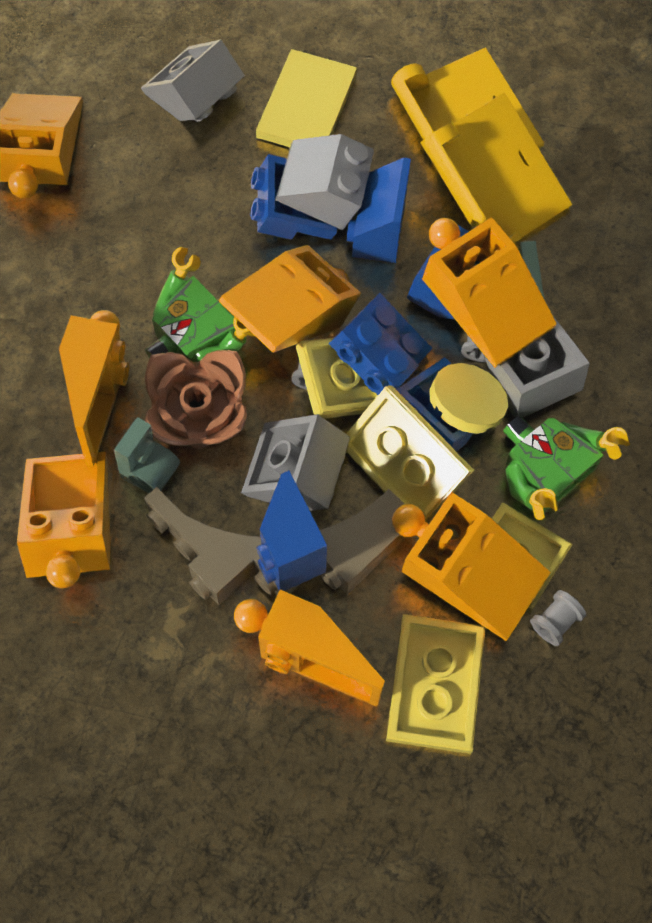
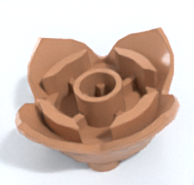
M216 350L207 353L198 362H192L183 354L174 352L158 353L150 356L145 373V385L152 401V407L146 412L145 422L151 425L154 438L171 445H190L195 449H203L208 445L222 443L241 432L247 419V410L242 403V395L246 386V373L237 351ZM195 400L199 403L201 400H204V405L194 408L190 406V402Z

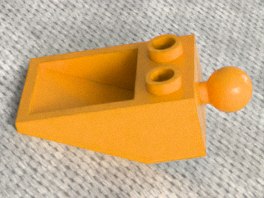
M11 94L0 110V182H8L9 189L13 195L21 199H27L37 192L38 184L67 185L83 105L82 97Z
M492 217L461 237L459 226L452 219L440 218L431 225L429 239L436 248L441 250L429 257L422 280L494 368L556 327L557 323L517 246Z
M309 245L285 251L224 293L219 302L272 353L296 345L300 341L309 340L340 328L361 292L350 283L349 276L344 270L333 268Z
M100 310L94 313L90 319L71 315L59 347L76 432L85 463L90 466L95 464L120 385H126L130 370L129 363L125 362L124 359L126 345L125 341L120 339V321L113 312L108 310Z
M98 452L94 466L86 465L83 454L26 459L17 545L26 578L46 576L51 585L56 588L65 589L73 586L82 572L110 570L111 535L106 452Z
M453 492L449 494L430 524L425 522L423 511L413 504H405L398 507L392 516V525L398 534L404 537H419V540L406 557L401 572L507 641L551 572L487 514ZM451 529H454L458 533L459 538L451 540L453 535V531ZM426 561H432L433 563H435L437 569L429 563H427Z
M279 590L269 614L264 604L256 599H246L237 605L234 611V621L237 627L246 633H255L261 630L258 639L261 658L266 659V666L282 674H288L289 670H292L373 706H378L385 680L320 606L283 590Z

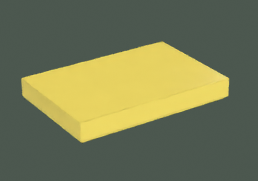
M291 49L257 126L256 138L290 147L293 140L333 135L357 76V67Z
M392 385L386 386L346 433L350 436L346 452L384 493L389 489L403 503L419 507L424 513L425 522H428L434 516L451 492L454 493L474 471Z
M403 614L386 741L467 754L473 752L486 629L484 626Z

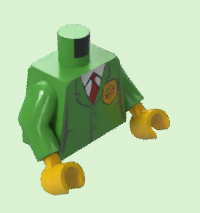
M179 247L173 252L172 263L177 269L170 272L153 311L152 322L158 340L145 349L149 358L151 355L158 353L174 352L183 354L192 362H198L207 353L216 350L238 352L246 343L247 335L254 337L194 276L191 278L186 276L188 272L196 271L201 264L199 256L192 255L187 265H185L184 258L188 254V248Z
M520 415L515 417L503 430L506 436L516 445L510 451L506 461L507 467L505 471L510 495L529 509H533L534 517L537 520L544 519V513L550 508L558 511L557 502L596 470L604 456L601 452L607 451L608 456L613 460L621 457L622 453L618 445H630L626 431L622 428L614 427L606 432L566 422H559L555 418H548L534 430Z

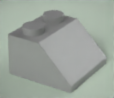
M220 39L187 47L143 85L141 90L179 121L195 120L198 122L212 113L213 108L211 106L217 100H224L231 96L237 90L235 84L245 75Z
M343 134L293 140L276 201L343 230L362 205L374 149Z
M556 319L557 325L555 328L496 368L485 357L490 374L501 383L507 394L508 409L514 418L519 415L522 418L583 390L590 363Z
M318 414L264 423L241 493L247 497L270 503L281 474L290 471L309 510L328 509L334 495L342 463L345 459L350 436Z

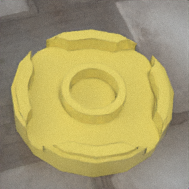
M464 363L447 365L438 371L429 389L430 402L434 409L437 406L439 411L443 413L441 418L447 424L464 432L479 434L486 432L489 428L497 427L504 418L508 408L507 394L501 383L489 372L475 365Z

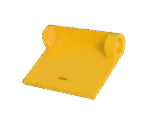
M486 47L428 74L425 73L420 64L406 65L398 70L391 80L394 91L423 140L444 125L458 121L505 92L538 148L544 146V141Z
M505 92L458 121L444 125L420 142L472 229L492 217L518 249L517 241L522 239V237L572 206L571 201Z

